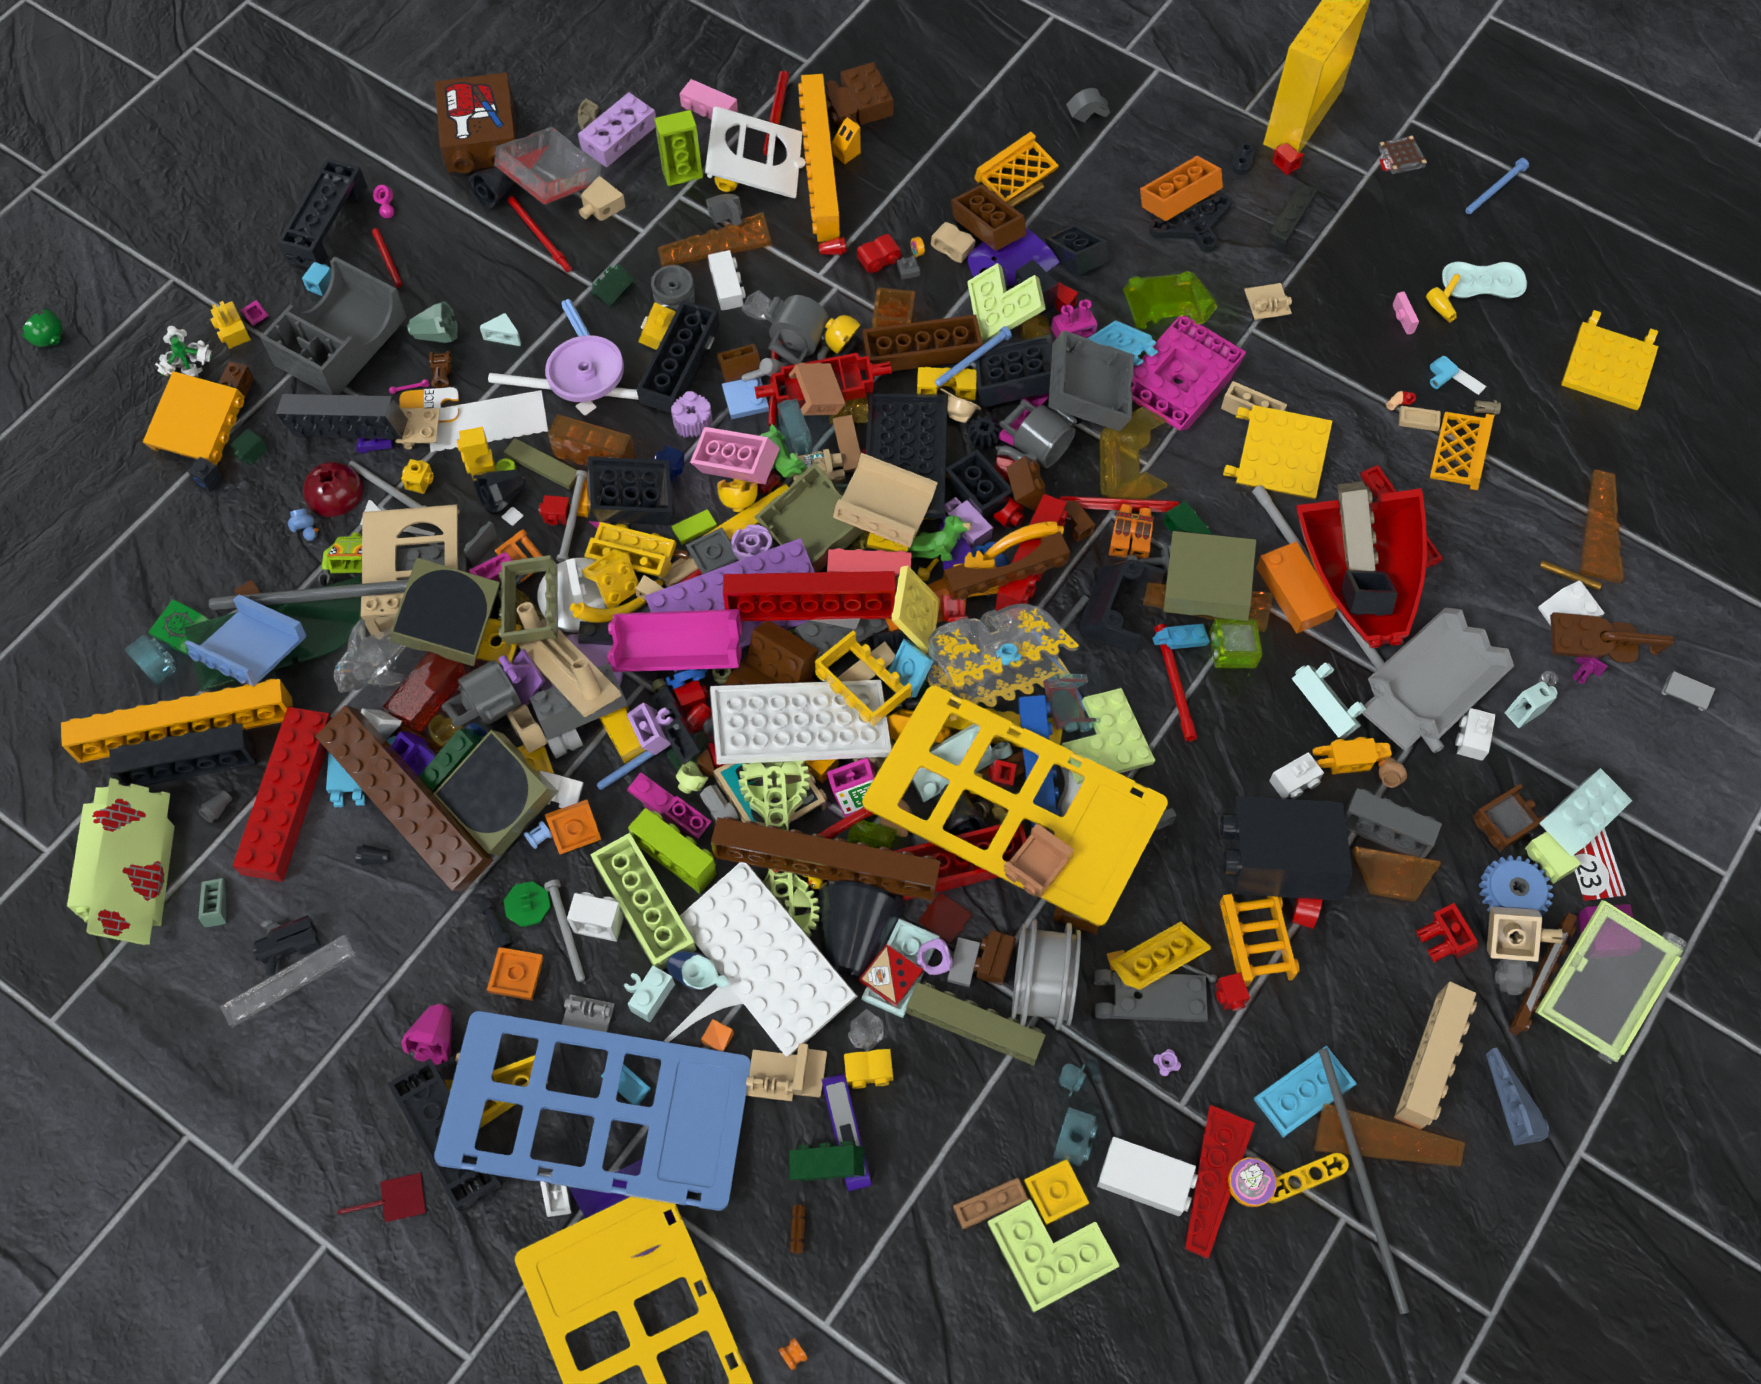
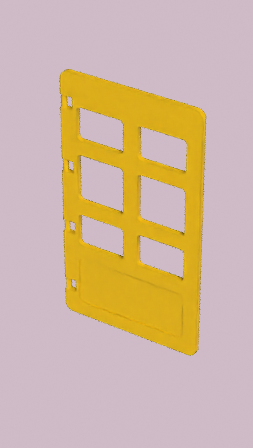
M931 686L926 690L862 800L863 807L866 810L1024 889L1022 884L1018 881L1013 882L1006 877L1004 872L1006 861L1002 857L1024 819L1039 824L1052 831L1054 836L1074 849L1073 857L1041 898L1096 926H1103L1108 921L1168 804L1167 798L1164 795L1148 787L1146 788L1086 757L1077 755L1073 751L1030 730L1021 728L1011 721L965 699L963 700L938 686ZM953 700L961 704L959 709L948 705L949 701ZM952 714L980 727L960 765L949 763L929 752L947 719ZM1011 728L1021 733L1019 738L1008 734L1009 729ZM995 736H1000L1039 756L1018 794L1010 793L974 774ZM1070 758L1081 762L1080 768L1068 763ZM1055 764L1084 777V781L1064 817H1059L1033 803L1049 771ZM920 768H925L949 781L946 790L928 820H922L898 807L900 800ZM1132 788L1144 792L1142 798L1130 793ZM964 790H969L1008 810L1007 816L987 850H982L943 830L944 824Z
M629 1197L517 1252L515 1256L516 1266L563 1384H599L635 1365L640 1366L647 1384H667L657 1361V1355L703 1331H708L729 1378L728 1384H753L676 1204ZM672 1210L676 1223L669 1226L664 1212ZM660 1245L654 1251L645 1256L633 1257L648 1249ZM681 1277L686 1278L699 1308L698 1313L652 1337L647 1336L635 1308V1300ZM702 1280L707 1294L699 1297L694 1283ZM612 1311H617L629 1338L630 1347L584 1371H579L567 1344L566 1335ZM733 1352L738 1367L730 1370L725 1356Z

